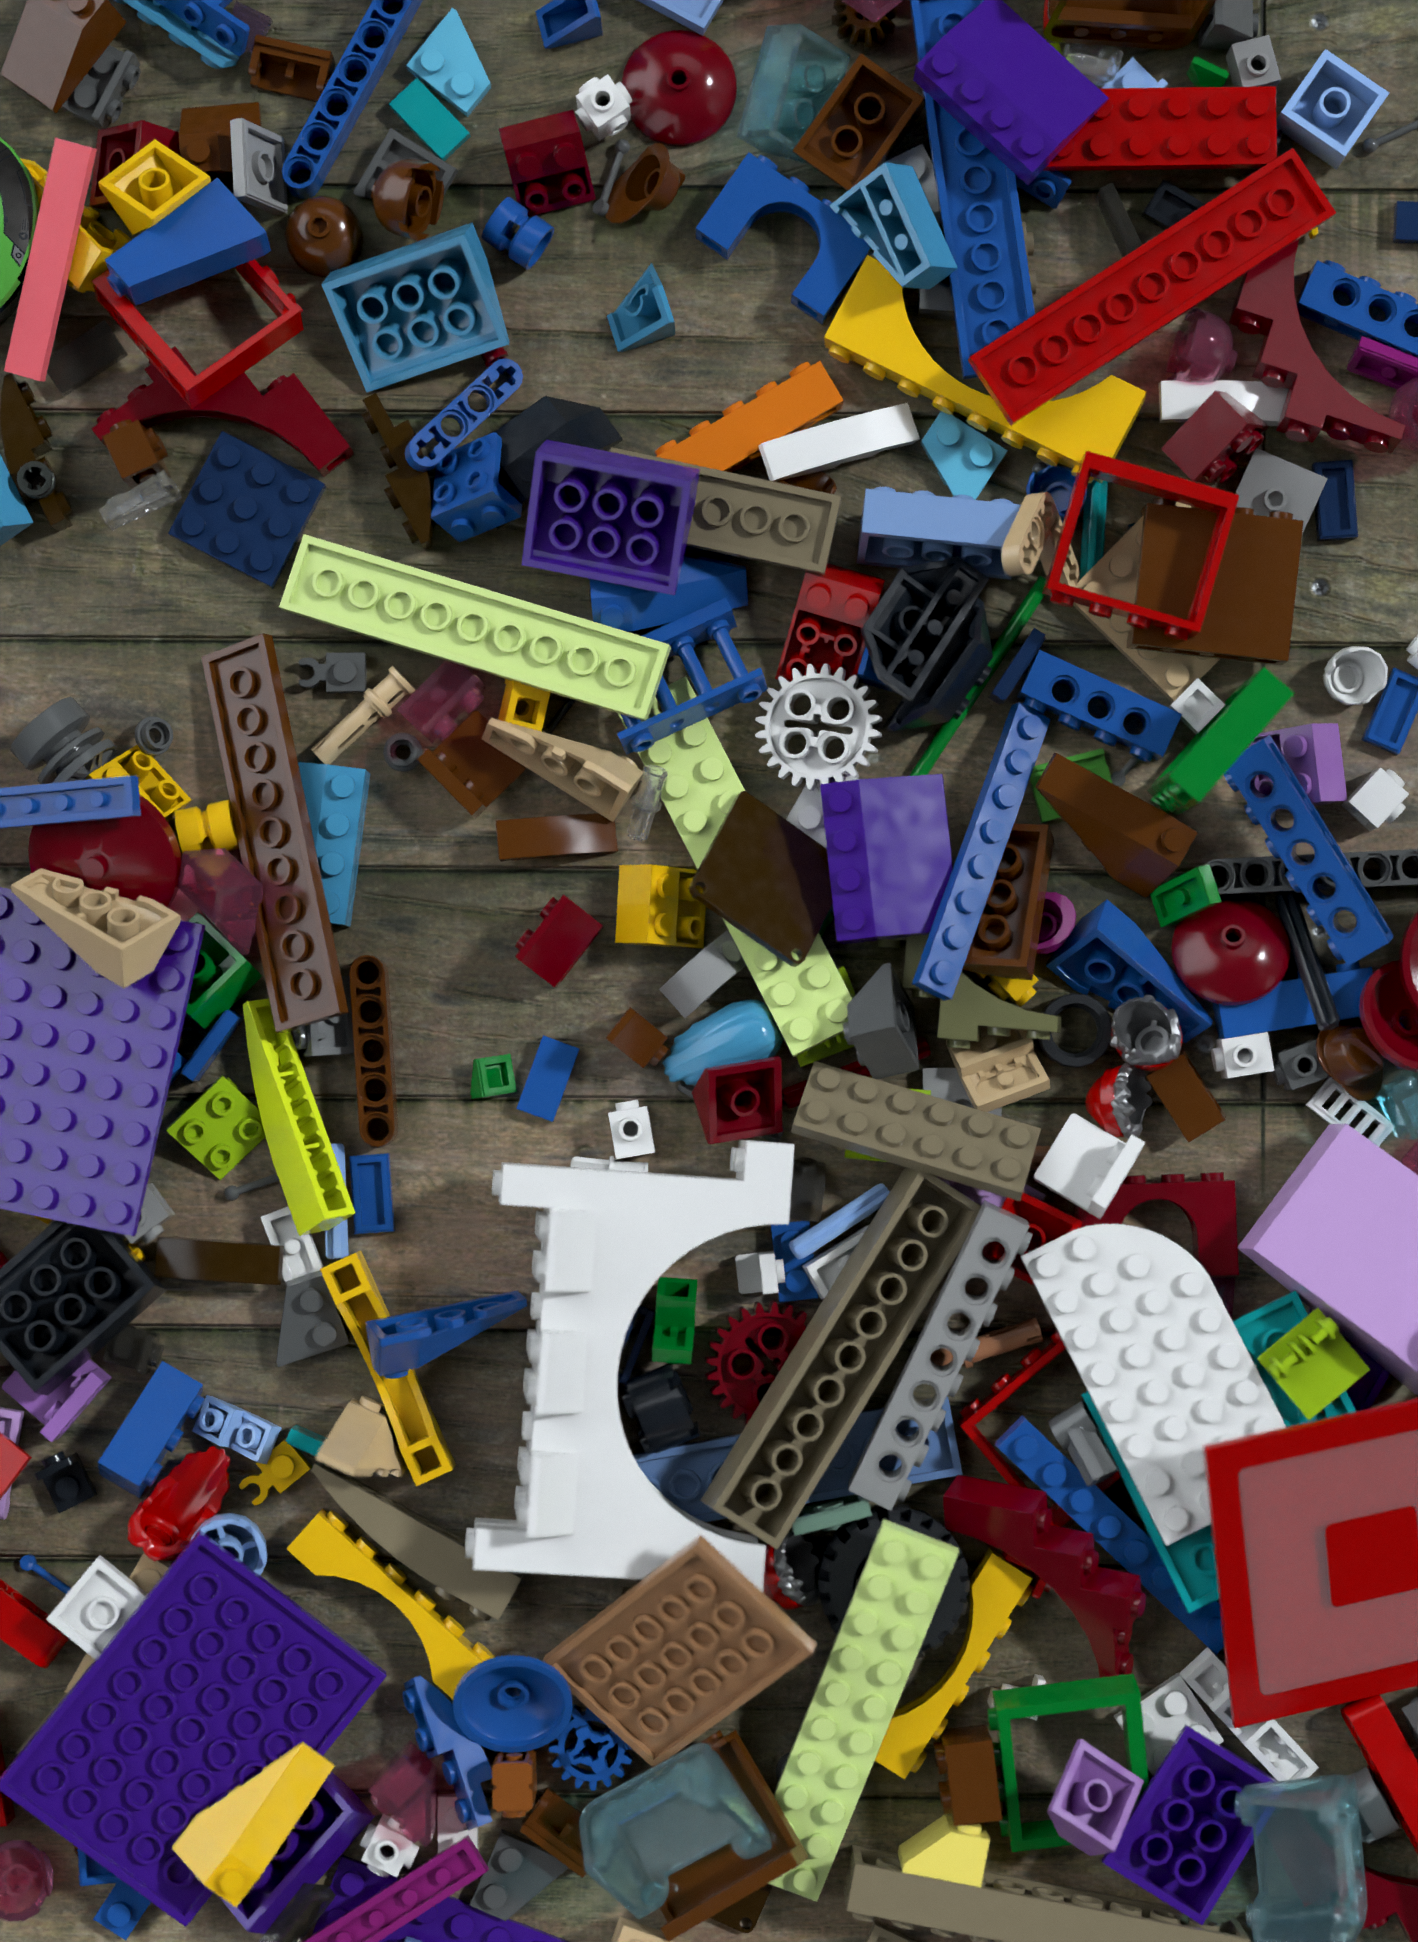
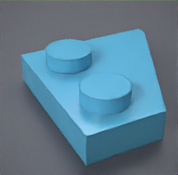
M452 8L407 63L406 67L409 72L468 117L491 89V83L457 11Z
M942 411L921 441V446L929 459L933 461L945 486L947 485L952 495H968L973 497L974 500L978 498L1008 451L955 416Z

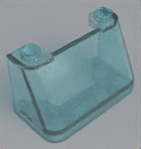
M706 1743L692 1745L594 1799L583 1809L579 1820L585 1872L638 1919L652 1913L665 1903L669 1894V1875L731 1843L733 1851L743 1859L756 1857L772 1848L767 1826L720 1756Z
M1333 1774L1246 1785L1242 1792L1236 1796L1235 1813L1237 1817L1241 1818L1244 1826L1253 1827L1259 1893L1254 1903H1249L1246 1912L1247 1926L1252 1928L1253 1942H1355L1366 1919L1367 1893L1357 1786L1354 1776Z

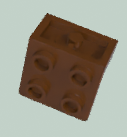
M474 711L433 752L427 749L417 759L475 819L528 769L482 740L489 721L479 711Z

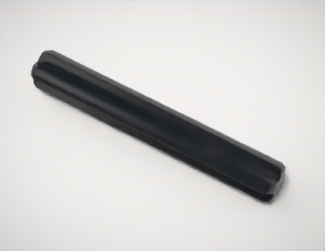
M1281 892L1276 896L1275 904L1287 932L1290 948L1317 1026L1321 1031L1335 1029L1339 1026L1340 1018L1297 894L1295 892Z

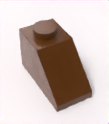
M631 1007L606 1037L609 1042L642 1068H645L648 1063L655 1067L669 1050L664 1045L668 1037Z

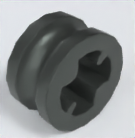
M31 461L25 463L17 473L19 488L33 499L47 498L55 488L56 479L54 473L41 462ZM35 471H41L40 475L46 482L43 487L37 485L38 489L32 490V485L27 481V478L30 474L36 476Z

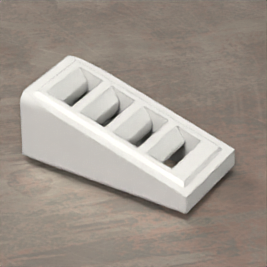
M1331 1077L1327 1078L1306 1103V1106L1328 1124L1349 1125L1361 1111L1365 1116L1354 1129L1363 1134L1372 1122L1377 1124V1128L1367 1139L1378 1147L1395 1128L1393 1123L1365 1101H1358L1349 1095ZM1335 1090L1341 1095L1328 1110L1324 1109L1322 1105ZM1347 1101L1351 1102L1353 1105L1340 1121L1334 1117Z

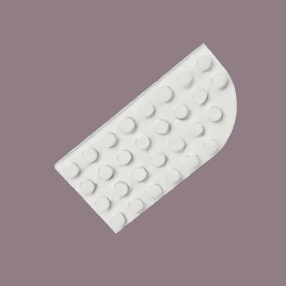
M1123 1224L1085 1226L1020 1256L1165 1545H1169L1211 1524L1203 1446L1286 1428V1425L1208 1273L1189 1252L1177 1243L1153 1231Z

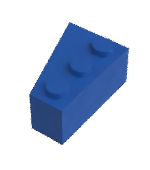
M162 1361L98 1461L99 1475L140 1498L147 1485L151 1487L163 1468L160 1463L167 1451L172 1453L184 1435V1432L180 1429L187 1417L194 1419L205 1401V1398L200 1396L203 1392V1384Z

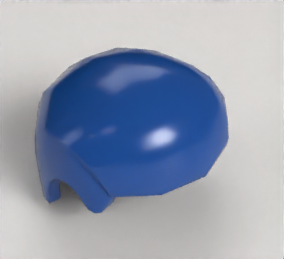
M1048 465L1039 472L1033 471L1026 487V495L1049 492L1063 522L1076 477L1071 474L1072 469L1069 467ZM1087 491L1085 492L1080 511L1084 507Z

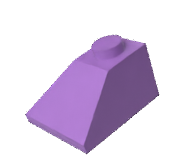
M1077 1740L1047 1810L1058 1835L1089 1856L1115 1852L1144 1780L1084 1740Z

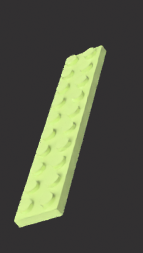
M303 534L279 605L280 609L289 613L511 681L515 680L537 689L642 721H646L649 717L671 650L670 645L305 534Z
M686 676L668 685L677 705L697 697ZM656 697L648 719L663 712ZM618 713L625 729H627L621 714ZM708 718L656 741L651 748L643 752H638L697 870L735 797L741 791H745ZM723 919L793 1057L844 1032L843 1023L848 1021L847 1005L852 1000V997L819 933L803 963L792 967ZM792 952V957L798 961V956Z
M883 1519L773 1794L809 1857L799 1866L769 1884L810 1900L818 1901L958 1556V1547Z

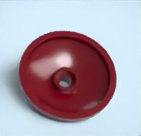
M672 30L649 38L633 52L625 66L622 77V84L632 98V102L629 104L632 123L645 136L664 145L690 146L709 139L725 125L735 106L737 80L730 59L714 41L696 32ZM676 75H682L686 78V82L682 85H675L672 82V78Z
M1222 896L1220 897L1221 903L1178 923L1171 946L1173 965L1181 981L1193 993L1205 1000L1222 1005L1252 1003L1271 993L1285 976L1290 960L1289 938L1280 920L1263 905L1247 898ZM1229 935H1235L1240 940L1237 942H1230L1227 940L1226 937Z
M1399 960L1380 967L1366 981L1360 996V1017L1369 1040L1387 1060L1408 1071L1418 1072V1012L1405 993L1399 971Z

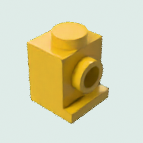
M505 679L504 684L506 686L498 720L542 732L550 692L515 680ZM523 700L526 703V710L521 714H516L517 702Z
M980 973L975 974L980 980L988 976L992 980L987 985L991 991L1002 1001L1009 998L1019 1007H1022L1037 992L1032 987L1039 981L1034 974L1032 980L1004 978Z

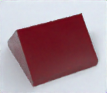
M779 1056L704 1069L692 1091V1096L706 1140L710 1145L783 1132L781 1058Z

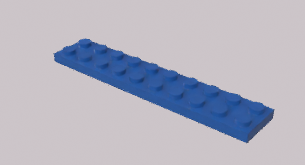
M909 0L918 63L945 34L984 0ZM922 89L942 233L958 267L957 270L949 275L962 374L963 379L978 378L967 361L969 357L1035 315L1016 178L1013 171Z

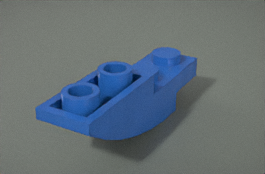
M422 1676L414 1677L405 1682V1690L402 1693L403 1701L407 1711L410 1714L413 1713L418 1727L415 1729L417 1744L422 1752L426 1751L428 1759L443 1754L445 1762L442 1763V1770L449 1785L453 1784L458 1799L455 1801L458 1819L462 1824H466L468 1831L493 1822L480 1784L492 1779V1770L481 1745L470 1740L461 1731L454 1718L453 1704L435 1686Z

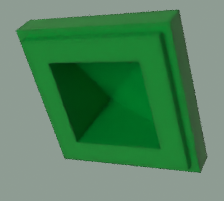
M1196 56L1193 58L1186 75L1194 87H1223L1229 73Z
M511 1054L473 1060L471 1099L517 1092Z

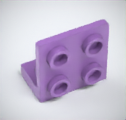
M89 1359L48 1396L35 1393L16 1370L3 1383L2 1389L45 1425L40 1433L50 1442H53L62 1437L112 1377Z

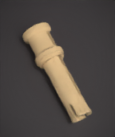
M393 665L388 669L389 674L374 689L368 688L364 692V700L311 748L324 764L331 765L345 749L380 717H389L392 714L391 709L403 697L416 692L415 688Z

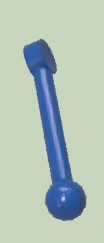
M28 1554L20 1559V1567L23 1570L34 1571L66 1595L72 1589L39 1566L33 1555Z

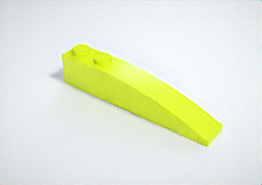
M269 998L247 1001L243 1004L254 1090L272 1161L298 1235L303 1236L330 1230L354 1215L355 1210L291 1032L276 1033Z

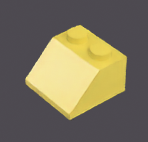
M951 1815L941 1816L899 1845L898 1857L902 1872L981 1887L990 1842L984 1823L954 1826Z

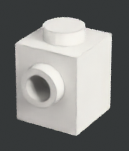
M1380 767L1372 771L1347 798L1348 801H1344L1341 805L1367 830L1372 831L1377 829L1385 820L1389 824L1392 823L1404 811L1406 806L1402 802L1409 793L1402 788L1405 782L1394 771L1390 769L1384 771Z
M1268 1032L1215 1040L1217 1048L1211 1049L1215 1072L1221 1071L1222 1078L1274 1071Z
M638 1100L615 1103L616 1111L609 1112L608 1116L616 1159L655 1153L648 1106L639 1107Z

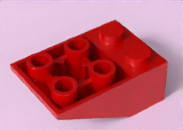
M827 563L825 575L805 572L775 679L779 680L778 677L782 676L791 682L793 680L792 669L796 668L804 676L806 675L808 664H812L817 673L820 674L824 663L830 665L832 676L840 667L846 670L844 681H847L853 675L857 676L866 646L860 630L878 604L885 580Z

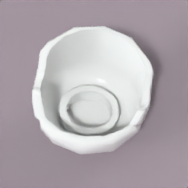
M1351 646L1343 648L1332 656L1324 668L1323 681L1325 688L1331 698L1344 705L1368 703L1387 684L1388 667L1381 654L1369 647Z

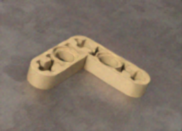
M1049 492L1027 494L1021 504L1001 551L1002 565L1008 576L1031 574L1038 558H1040L1046 576H1048L1063 524ZM1070 544L1059 583L1076 587V584L1080 581V572Z

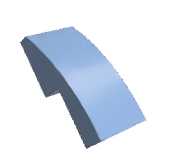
M207 1395L192 1432L218 1446L231 1448L257 1463L267 1464L281 1427L242 1408Z

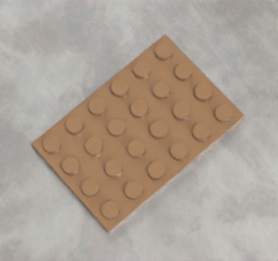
M699 1535L548 1652L543 1662L557 1669L568 1682L572 1694L655 1769L813 1654L817 1643L702 1535Z

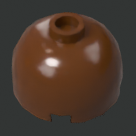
M404 159L391 163L380 174L378 180L372 186L371 198L376 217L387 231L414 241L427 238L429 234L423 232L429 224L436 226L443 206L444 184L443 181L436 180L434 172L440 171L438 166L418 159Z
M326 196L309 198L296 206L287 221L285 238L288 251L297 266L310 275L326 278L332 271L355 264L361 255L364 237L360 221L350 207L336 198Z

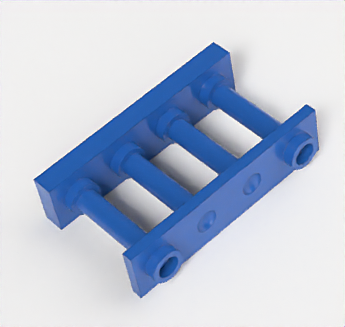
M726 597L642 635L643 637L670 645L671 650L668 658L674 655L680 656L698 696L677 705L662 675L655 696L663 711L662 713L643 722L621 714L627 729L617 733L626 755L632 752H643L664 737L738 703L752 702L759 698L762 692L767 691V684L761 668L748 673L730 637V630L737 627ZM709 639L716 641L734 680L712 689L693 650L696 645Z

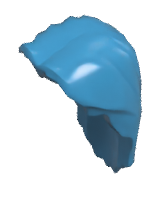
M752 999L733 1002L694 1023L683 1034L675 1037L674 1043L670 1048L671 1054L663 1060L664 1074L669 1076L670 1082L684 1081L687 1085L695 1086L705 1068L774 1057L780 1050L784 1038L764 1002Z

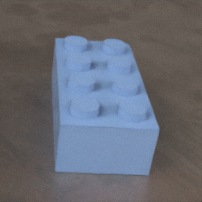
M890 487L866 489L860 521L856 564L904 568L958 556L986 577L1011 580L1012 576H1008L1004 571L1001 551L1021 504H1013L1012 501L1007 499H994L992 501L974 500L973 497L968 495H955L953 497L935 496V494L929 491H916L914 493L896 492Z

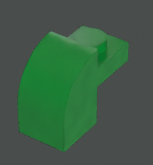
M658 1278L652 1362H665L672 1365L679 1363L691 1364L694 1348L698 1279Z

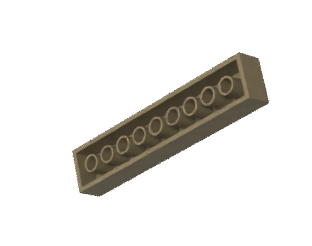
M907 1167L904 1168L700 1501L774 1548H779L962 1248L981 1209L980 1205L934 1175Z
M852 1845L843 1890L846 1911L852 1912V1916L858 1920L874 1922L876 1917L892 1920V1925L903 1929H915V1925L930 1927L932 1933L944 1937H953L955 1932L970 1935V1939L974 1942H994V1940L1002 1942H1250L1248 1935L1238 1919L1209 1914L1204 1924L1201 1925L1172 1906L984 1870L981 1887L903 1873L898 1853Z

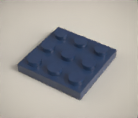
M221 431L168 534L273 589L327 486L325 483Z

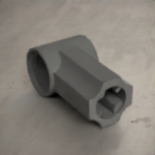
M1083 1400L1048 1420L1053 1435L1061 1447L1066 1451L1068 1450L1087 1486L1091 1487L1103 1482L1119 1471Z

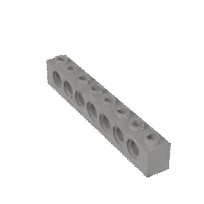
M984 1200L849 1479L848 1491L890 1511L896 1500L901 1503L905 1500L912 1481L908 1480L907 1477L913 1465L918 1468L922 1465L929 1446L925 1445L924 1442L930 1430L933 1432L938 1431L945 1417L946 1411L941 1409L947 1395L954 1397L960 1387L963 1375L958 1374L964 1360L971 1362L977 1352L980 1340L975 1337L981 1325L983 1324L988 1327L995 1315L998 1305L992 1302L998 1290L1006 1291L1012 1280L1015 1269L1011 1268L1010 1265L1016 1253L1023 1255L1029 1245L1032 1234L1027 1232L1029 1228L1027 1220ZM996 1241L1004 1246V1253L1000 1258L990 1260L983 1256L982 1249L988 1242ZM980 1277L984 1279L987 1283L986 1290L980 1295L969 1294L964 1287L970 1278ZM955 1313H964L969 1317L970 1323L963 1330H954L947 1323L949 1317ZM939 1348L947 1349L952 1353L953 1358L947 1365H936L930 1359L933 1351ZM920 1384H929L935 1389L936 1393L930 1400L922 1401L914 1396L913 1391ZM910 1419L915 1421L919 1428L913 1435L905 1436L897 1431L896 1426L900 1421ZM891 1454L897 1456L902 1463L896 1470L888 1471L880 1466V1459L885 1455Z

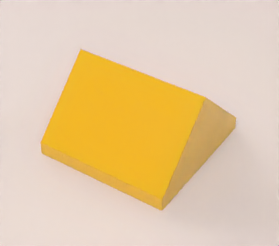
M154 139L101 179L98 185L132 235L157 224L208 185L211 179L205 172Z

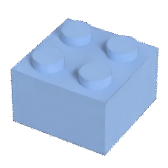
M1325 49L1277 118V129L1282 130V133L1337 169L1389 95V92Z

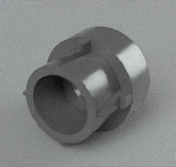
M1368 1766L1337 1781V1786L1320 1794L1322 1797L1320 1802L1342 1844L1345 1847L1347 1846L1348 1849L1365 1841L1370 1844L1401 1828L1393 1809Z

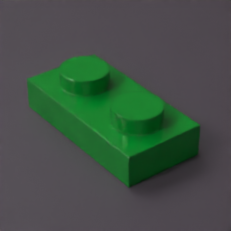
M1210 865L1196 867L1158 886L1150 893L1161 928L1172 926L1221 903Z

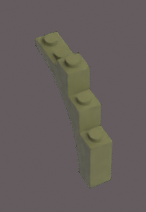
M929 934L878 940L877 947L901 949V942H906L902 987L912 989V997L935 999L934 995L912 985ZM962 970L952 999L940 1001L937 1038L947 1039V1047L970 1049L971 1041L981 1042L982 1027H988L987 1035L1011 1037V1029L1026 1030V1038L1050 1040V1033H1060L1061 1017L1027 1011L1002 1001L977 985Z

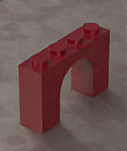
M1224 1172L1200 1173V1180L1185 1181V1174H1161V1182H1146V1175H1127L1101 1219L1074 1204V1216L1083 1221L1080 1227L1082 1228L1098 1224H1122L1126 1215L1138 1204L1152 1199L1168 1200L1178 1206L1188 1218L1192 1230L1193 1257L1202 1265L1208 1275H1239L1235 1180L1224 1179Z

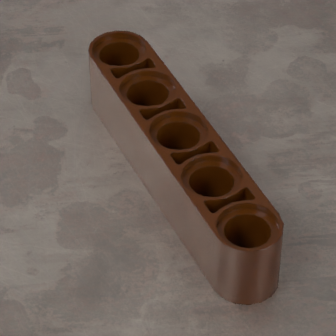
M363 955L353 961L349 972L359 1131L365 1143L370 1146L380 1147L390 1144L398 1134L389 973L386 964L381 959L371 955ZM368 962L375 963L379 969L377 980L371 984L363 983L359 976L360 968ZM369 1001L377 1002L382 1010L379 1020L374 1023H368L362 1017V1008ZM371 1040H378L384 1048V1055L377 1062L369 1061L364 1054V1048ZM373 1079H380L386 1085V1095L380 1101H374L367 1095V1085ZM375 1118H382L388 1123L389 1133L383 1140H376L369 1132V1125Z

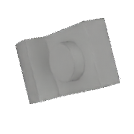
M726 930L693 957L659 989L684 1018L689 1016L722 985L746 966L730 933Z

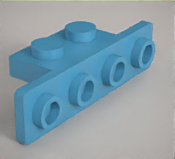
M113 0L120 4L127 3L138 11L137 16L142 21L153 26L159 25L168 31V37L176 44L186 48L191 47L201 54L200 59L210 67L221 69L236 66L239 60L238 56L220 46L196 27L189 25L184 19L155 0Z

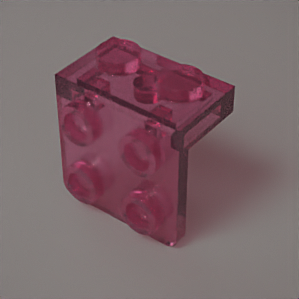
M445 660L397 710L431 744L437 738L442 742L456 729L457 724L454 721L464 710L468 714L471 713L484 700L485 697L482 695V692L486 688L476 674H471L462 665Z

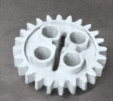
M826 663L822 666L820 674L817 673L812 664H808L806 675L804 676L796 668L792 669L793 680L791 682L782 676L778 677L782 689L780 691L773 688L767 689L768 693L773 697L772 702L759 703L763 709L768 711L767 715L755 718V721L765 725V730L756 733L755 737L767 740V744L762 746L759 752L763 755L773 754L767 766L775 768L782 765L778 773L779 778L785 779L793 773L792 785L798 787L803 779H806V786L810 791H814L817 781H820L821 784L831 783V779H835L836 782L845 781L844 774L846 773L857 779L859 774L855 766L858 763L866 767L870 766L869 761L864 757L866 752L878 753V749L870 744L871 739L882 737V733L872 729V725L881 722L882 717L870 713L879 704L876 700H864L870 693V688L864 686L856 690L860 678L853 675L847 681H844L846 670L842 667L832 676L830 665ZM801 696H808L811 700L810 710L804 715H795L793 711L794 702ZM841 700L848 701L850 705L849 714L842 720H834L831 714L833 705ZM819 718H821V721L828 726L851 727L853 732L851 734H840L821 730L817 737L816 733L808 728L786 727L785 722L792 720L808 724H818ZM802 734L806 739L805 749L801 753L793 755L788 749L789 740L795 735ZM834 739H841L845 748L843 754L837 759H829L826 754L827 745Z

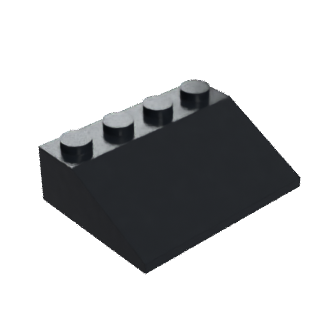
M55 1220L0 1269V1352L35 1393L48 1396L167 1290L143 1261L114 1232Z

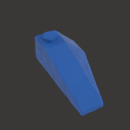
M684 556L675 595L590 579L593 622L626 632L671 623L725 597L731 609L748 605L746 566L705 557L695 559Z
M1108 899L1081 918L1064 944L1047 961L1046 967L1074 990L1084 995H1087L1090 991L1108 1000V1006L1116 1009L1129 999L1152 995L1165 1008L1175 1010L1182 1030L1183 1043H1187L1212 1025V1018L1137 924Z
M517 1290L366 1321L372 1367L379 1376L384 1375L387 1379L406 1376L408 1370L423 1366L527 1307V1300Z

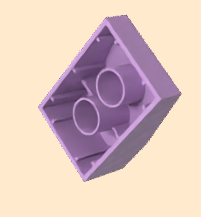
M1329 1124L1237 1248L1290 1292L1296 1291L1300 1300L1313 1311L1318 1307L1327 1318L1330 1317L1339 1327L1338 1331L1414 1394H1418V1175L1348 1124Z

